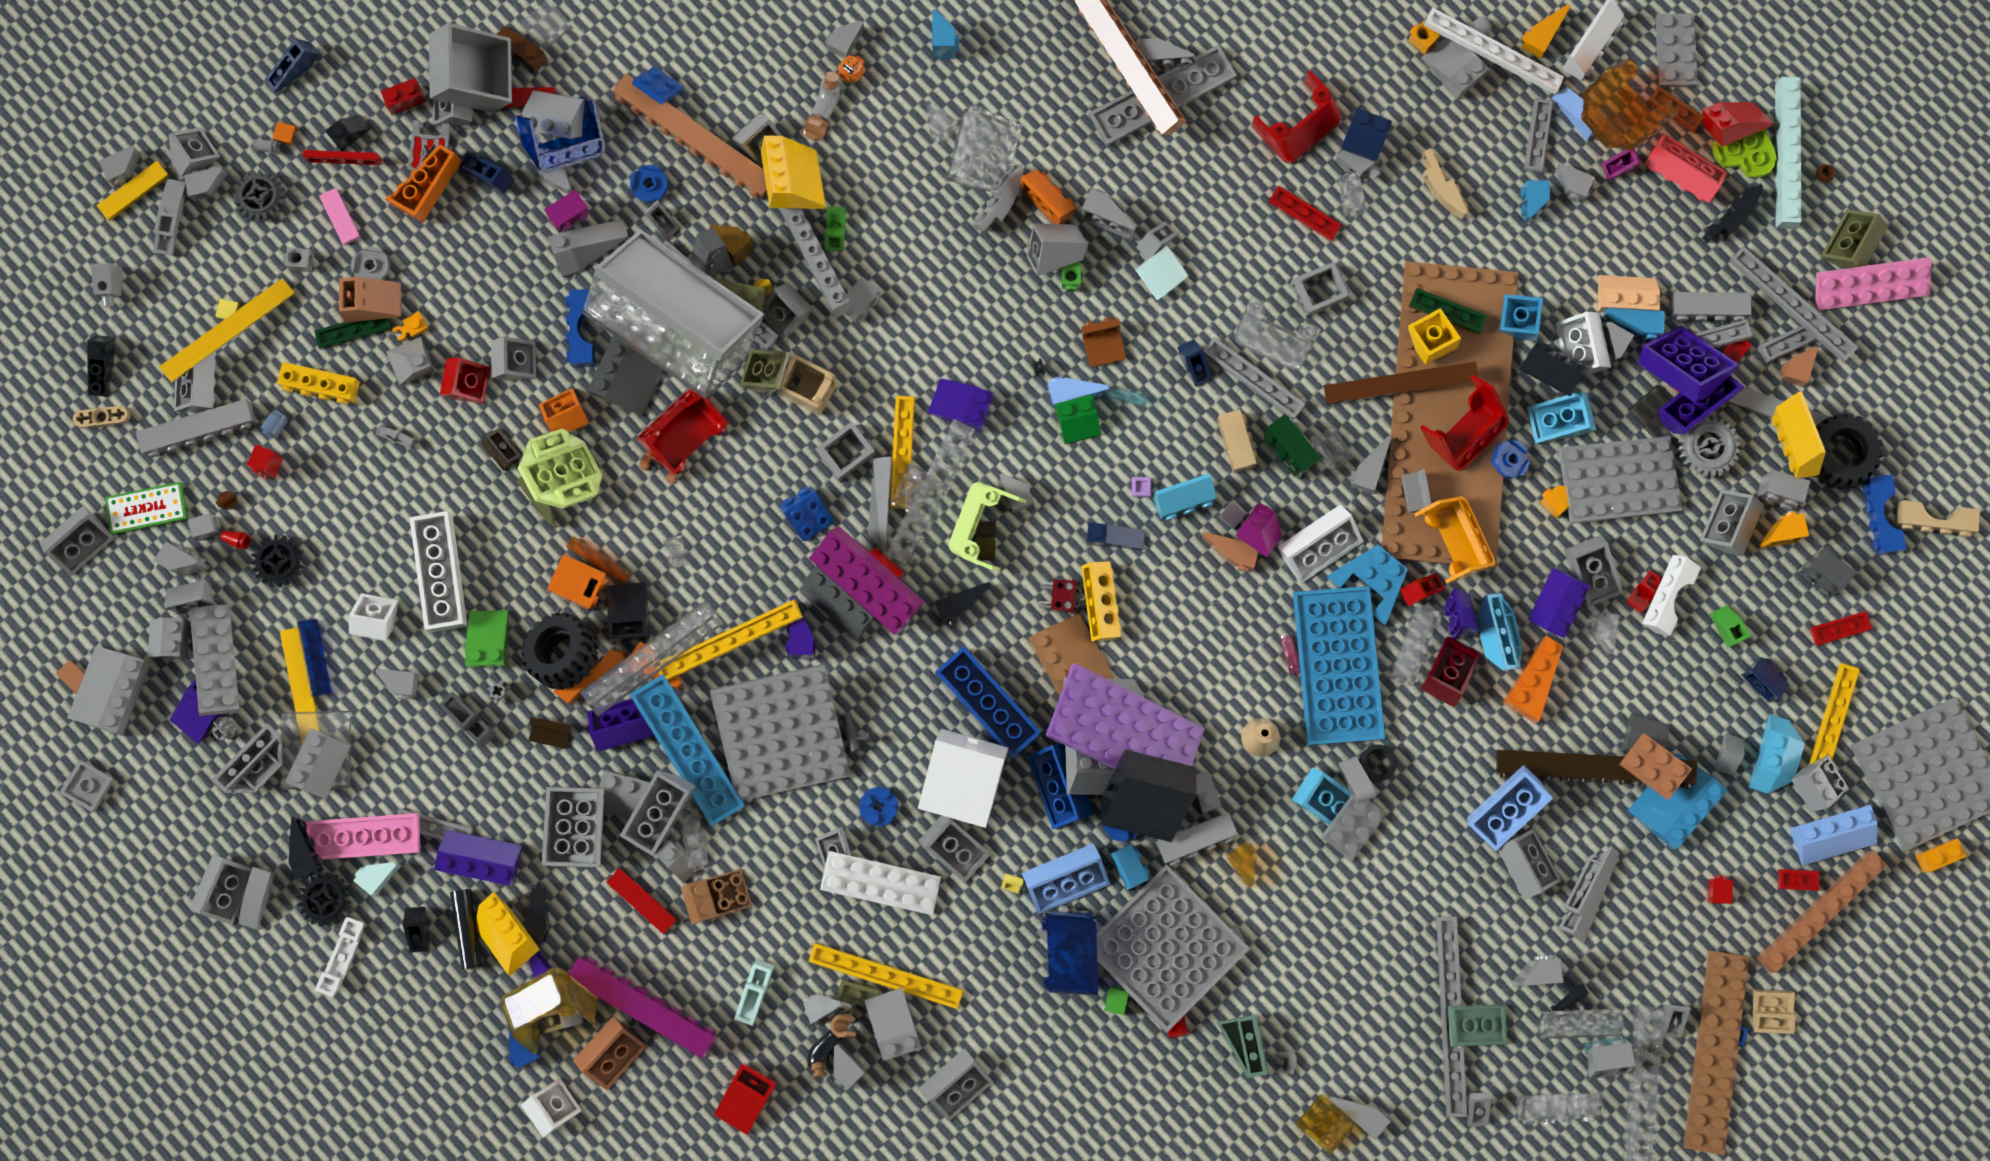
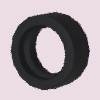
M1381 744L1372 745L1365 749L1359 759L1368 778L1374 782L1385 781L1394 774L1397 768V758L1393 750ZM1382 752L1388 757L1390 764L1385 773L1377 775L1369 771L1366 762L1370 754Z

